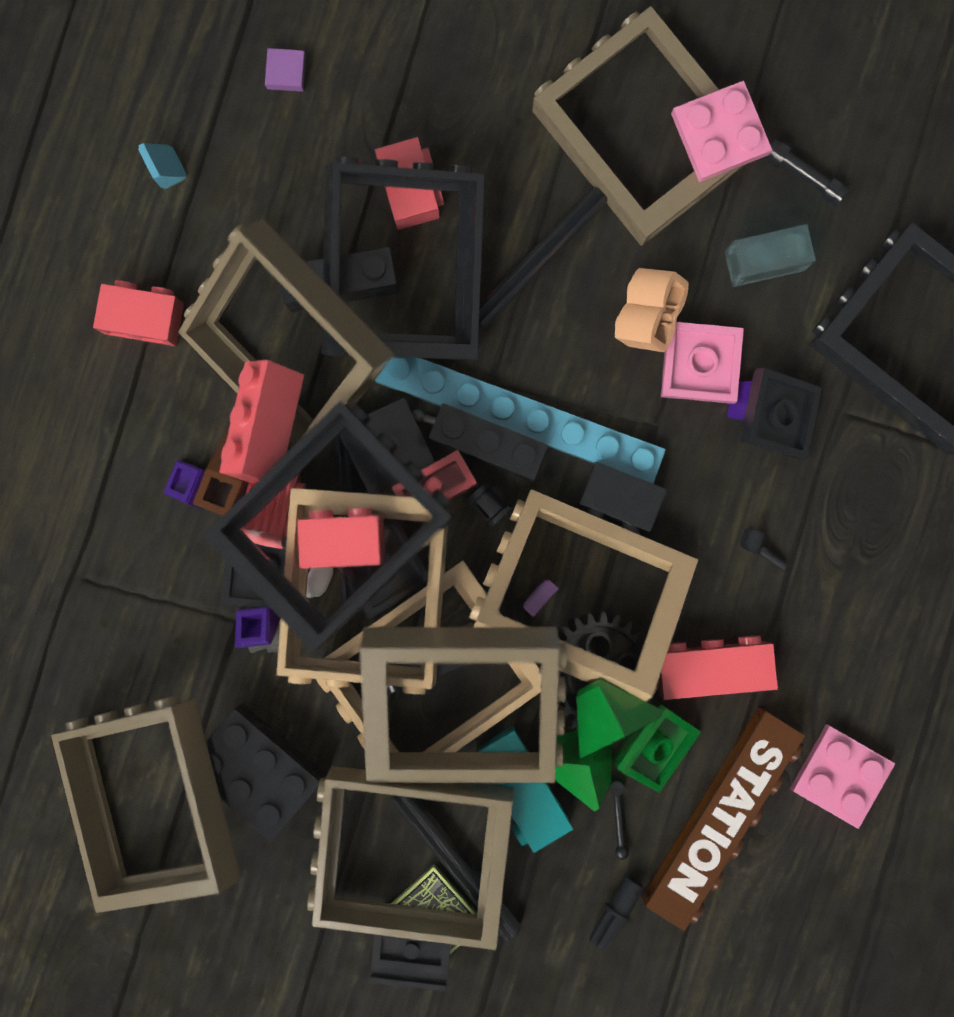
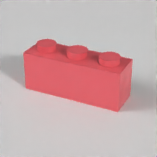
M269 360L245 362L244 369L239 376L240 386L236 403L230 414L231 424L227 441L221 452L222 462L219 473L256 484L287 453L303 383V374Z
M760 635L738 637L739 643L724 645V639L701 640V647L687 648L686 642L670 643L657 682L658 694L662 699L668 700L777 690L774 646L772 643L761 641Z

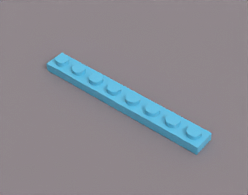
M392 357L375 379V382L440 407L442 403H445L547 444L548 447L591 463H602L652 484L666 450L421 358Z

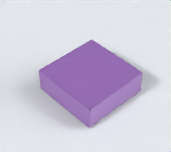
M267 48L266 88L303 92L305 52L302 50Z
M544 579L522 603V607L534 616L558 588L550 580Z

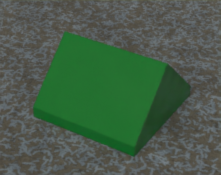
M653 698L650 704L663 710L662 718L627 735L613 755L612 761L622 773L660 793L701 734V731Z

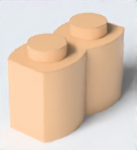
M638 268L627 287V303L622 308L615 322V338L628 347L665 352L673 339L677 316L680 314L687 298L689 282L673 271Z

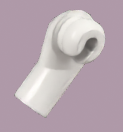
M333 567L310 569L307 581V598L319 597L326 592L333 576Z

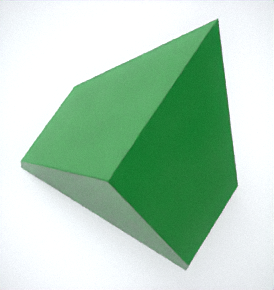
M601 678L580 689L576 697L580 759L662 718L663 710Z
M578 730L556 736V743H562L563 764L562 767H555V781L596 812L600 808L611 785L612 743L580 759Z

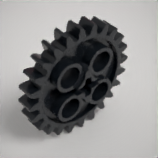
M605 612L595 613L594 617L591 613L582 614L580 620L578 618L567 620L569 629L567 627L557 628L561 641L591 653L589 644L591 639H593L597 644L596 656L617 665L623 660L627 669L635 671L643 648L639 641L644 633L642 631L630 633L632 629L631 621L620 624L619 615H612L607 618ZM559 670L558 677L565 678V701H557L559 705L557 710H563L564 717L568 715L565 726L575 728L578 726L577 692L590 683L580 679L579 686L575 689L571 683V675Z

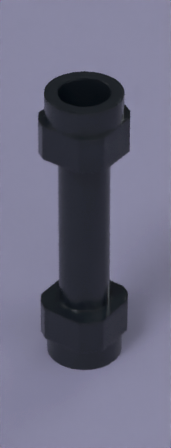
M776 137L771 144V153L764 158L769 160L768 162L776 168L782 164L821 191V199L837 206L850 187L845 185L844 181L837 176L831 180L790 152L793 147L792 145Z

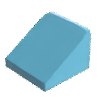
M149 143L138 145V150L152 178L161 188L167 189L187 178V174L171 146Z

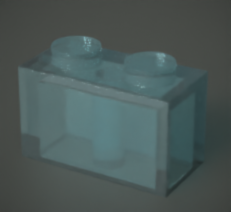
M807 224L734 240L725 251L733 287L805 271L816 261Z

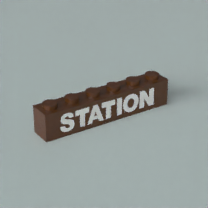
M757 707L642 893L641 898L645 907L683 931L687 929L690 923L694 924L697 922L704 909V899L709 891H715L723 880L724 872L722 870L730 858L735 859L744 845L742 838L750 826L754 827L761 819L764 812L762 805L769 794L774 795L782 785L784 779L783 771L789 762H795L800 756L804 746L801 742L805 735Z

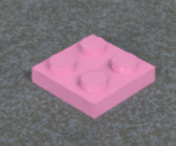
M744 81L675 107L672 110L671 115L699 182L768 156L772 151Z
M676 322L673 339L664 354L661 397L735 404L738 398L744 328Z
M826 724L790 789L859 829L895 763Z

